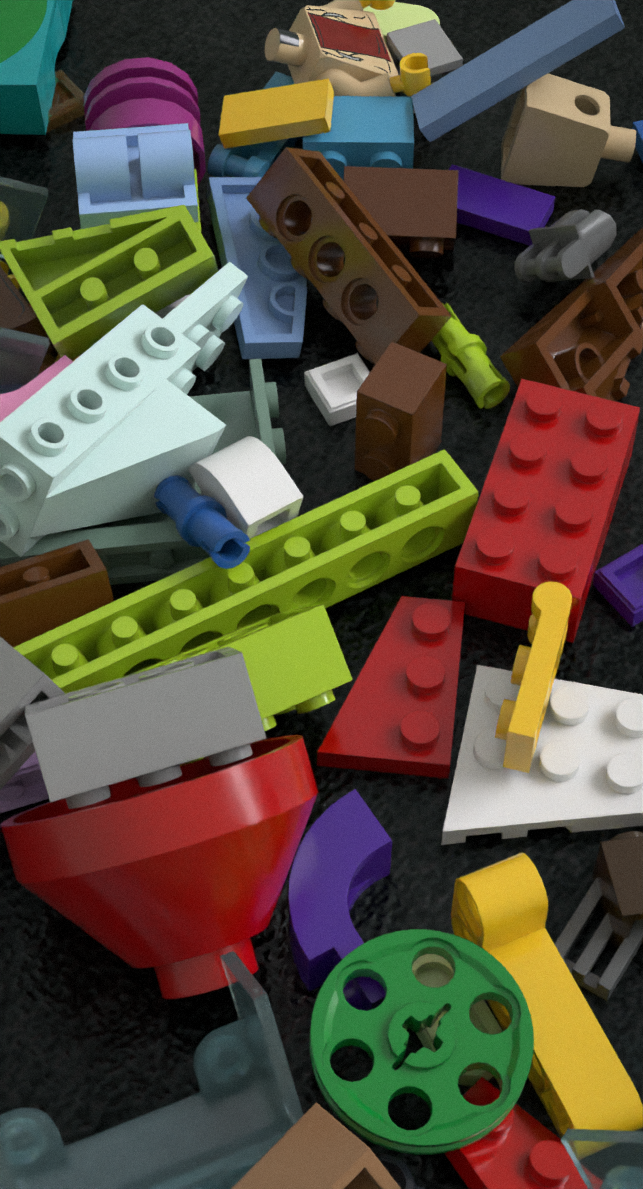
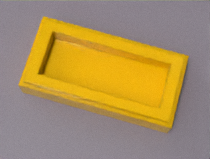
M328 78L224 96L218 134L224 149L330 132L334 90Z

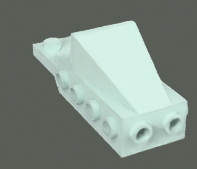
M231 262L227 263L164 318L159 317L142 304L0 422V541L22 557L47 534L160 513L161 511L155 505V502L160 500L154 497V493L158 485L170 476L179 475L184 477L195 489L197 483L189 473V467L212 455L226 424L187 395L196 380V376L192 374V371L197 367L203 371L208 369L223 350L225 342L219 338L221 333L235 321L242 310L243 302L238 297L248 275Z

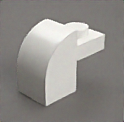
M247 436L189 467L188 471L201 489V495L213 497L225 508L227 519L236 528L241 529L249 539L298 516L303 495L275 454L255 437Z

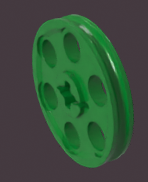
M427 929L396 931L381 935L358 946L346 955L328 975L317 996L312 1013L310 1028L311 1065L316 1082L326 1102L338 1118L358 1135L376 1145L401 1153L416 1155L446 1153L468 1146L489 1134L508 1116L522 1093L533 1058L534 1032L531 1014L526 999L512 975L495 957L480 946L459 936ZM426 954H436L450 963L453 969V978L441 987L422 985L412 972L413 963L419 957ZM361 976L371 977L383 987L385 999L375 1009L368 1011L358 1010L350 1006L344 997L343 989L346 984L353 978ZM481 1000L497 1001L505 1006L510 1015L511 1023L501 1033H483L475 1028L471 1022L469 1010L475 1003ZM443 1011H448L438 1023L433 1046L437 1051L433 1052L426 1047H422L415 1054L411 1052L404 1060L403 1065L398 1070H394L404 1059L409 1039V1033L406 1029L410 1028L412 1031L420 1033L426 1027L431 1028ZM351 1045L362 1048L372 1059V1071L360 1081L350 1082L342 1080L334 1073L330 1065V1059L336 1050ZM474 1069L485 1070L498 1081L500 1087L499 1098L492 1104L485 1106L469 1103L460 1094L458 1088L460 1077L467 1071ZM403 1093H413L420 1096L429 1106L430 1120L417 1130H405L398 1127L391 1121L388 1114L389 1102L395 1096Z

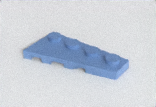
M209 177L206 197L221 266L223 268L227 263L231 262L248 275L238 297L243 302V307L234 321L242 359L299 358L304 334L307 279L293 268L290 262L291 255L280 241L269 235L261 227L259 214L246 199L262 177Z

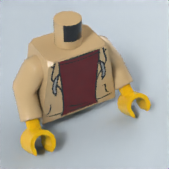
M333 0L322 6L307 5L299 11L289 31L273 28L266 38L265 56L267 60L287 64L294 84L329 78L334 90V96L396 97V93L402 91L405 95L411 97L431 85L428 58L423 53H412L403 57L400 61V75L398 74L375 14L363 10L368 6L376 10H386L393 6L395 0Z

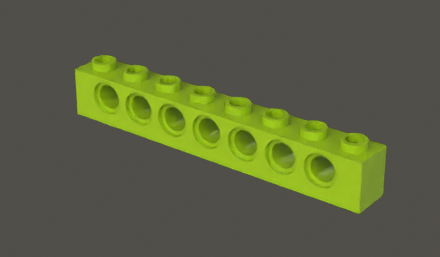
M444 449L250 538V541L245 542V544L250 546L246 559L234 568H221L209 557L13 648L48 676L64 693H70L125 677L275 613L321 604L328 608L462 544L478 503L479 492Z

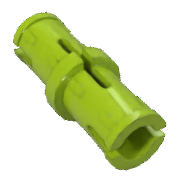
M446 303L444 307L452 317L431 341L441 354V362L447 364V373L451 376H457L479 408H483V406L486 409L492 408L505 399L510 391V384L487 357V347L480 337L468 333L454 314L450 305Z

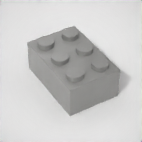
M225 647L25 705V717L49 800L53 802L65 798L69 809L107 799L111 796L108 785L134 777L138 780L139 787H149L182 776L179 764L204 757L205 760H209L210 766L224 765L244 759L253 754L250 743L266 739L243 654L231 647Z

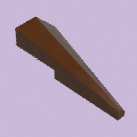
M643 228L593 272V278L585 279L500 356L517 387H519L521 379L615 402L626 397L630 383L624 378L630 360L639 356L643 348Z

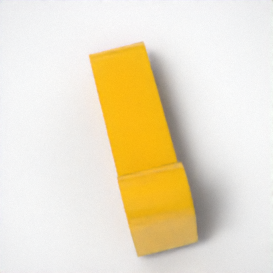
M519 853L456 879L451 910V925L454 935L480 946L495 957L507 969L520 987L531 1014L534 1032L533 1058L528 1078L561 1139L579 1155H583L643 1128V1105L633 1082L545 929L548 898L544 884L531 859L525 853ZM487 1000L503 1031L506 1030L511 1020L505 1006L497 1001Z

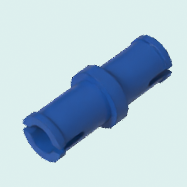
M179 475L170 476L158 485L154 497L160 501L155 502L156 507L176 523L178 534L189 545L201 547L219 567L224 569L234 568L246 559L250 546L245 544V542L250 541L249 537L227 519L225 508L218 501L207 495L202 496L192 487L187 479Z

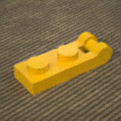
M549 581L542 583L533 592L532 615L528 625V639L532 647L519 645L511 676V684L520 686L516 701L503 700L495 732V738L506 741L503 767L529 773L566 640L572 595L565 585L558 582Z

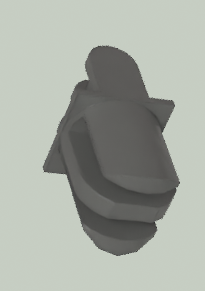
M580 209L569 211L550 227L528 230L533 244L516 258L515 274L518 280L526 283L533 281L537 277L545 282L593 278L594 274L591 264L611 247L616 237L615 221L611 215L601 210H594L589 213Z

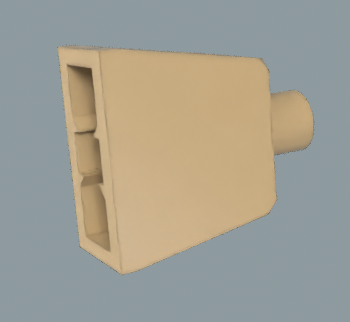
M546 74L519 90L501 144V180L519 185L585 187L591 184L601 158L627 163L631 161L636 143V130L611 126L610 97L604 91Z

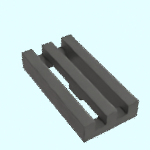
M597 877L556 941L555 946L575 982L607 1001L641 945L643 919L634 922L629 938L623 940L602 977L590 971L612 936L613 930L608 913L577 963L575 964L568 960L569 954L600 906L602 891Z

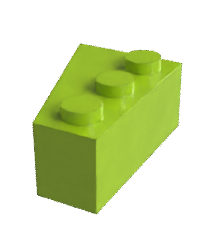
M185 205L109 219L110 224L75 231L71 227L52 231L53 235L16 242L15 239L0 241L2 255L61 358L66 355L69 359H73L84 353L142 304L156 313L197 290L218 272L215 257Z

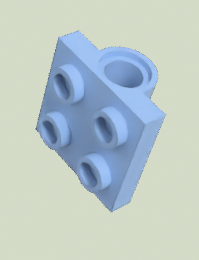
M188 123L73 132V151L81 229L110 224L109 219L179 205H185L194 222H198L192 140Z

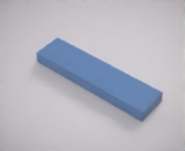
M572 0L412 95L411 98L420 131L429 142L434 141L621 31L625 26L616 1Z

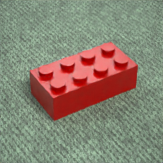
M521 379L455 565L452 601L465 602L464 614L528 631L529 619L532 615L531 604L534 590L542 583L549 581L558 582L565 585L572 595L565 641L574 642L632 455L640 407Z

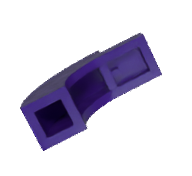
M356 789L337 800L314 822L301 842L292 865L288 896L290 946L299 975L309 992L323 985L335 966L346 955L364 944L352 924L349 915L350 911L364 890L390 874L392 840ZM361 976L353 978L343 989L346 1001L350 1006L358 1010L368 1011L375 1009L385 999L383 987L371 977Z

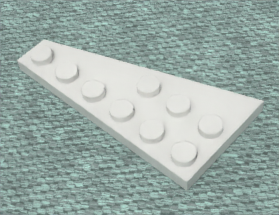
M477 665L441 845L465 843L466 836L501 833L502 839L527 837L528 830L566 827L571 832L643 826L642 694L555 679L529 773L503 767L506 741L495 738L503 700L516 701L520 686L511 684L512 671Z

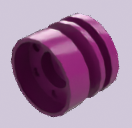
M150 57L125 59L105 67L90 81L83 97L86 131L188 123V128L191 132L194 169H196L197 185L199 186L206 172L205 152L200 126L197 88L189 75L171 62Z

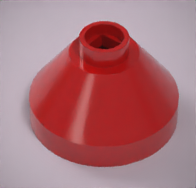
M289 735L250 743L253 753L251 756L224 765L210 766L209 760L203 758L180 766L182 776L149 787H139L138 780L135 777L108 785L111 793L109 798L90 805L69 809L66 799L63 798L36 806L3 821L1 828L17 882L131 967H154L164 999H177L206 993L251 976L258 971L259 967L250 937L265 930L270 923L318 795V788L303 736Z

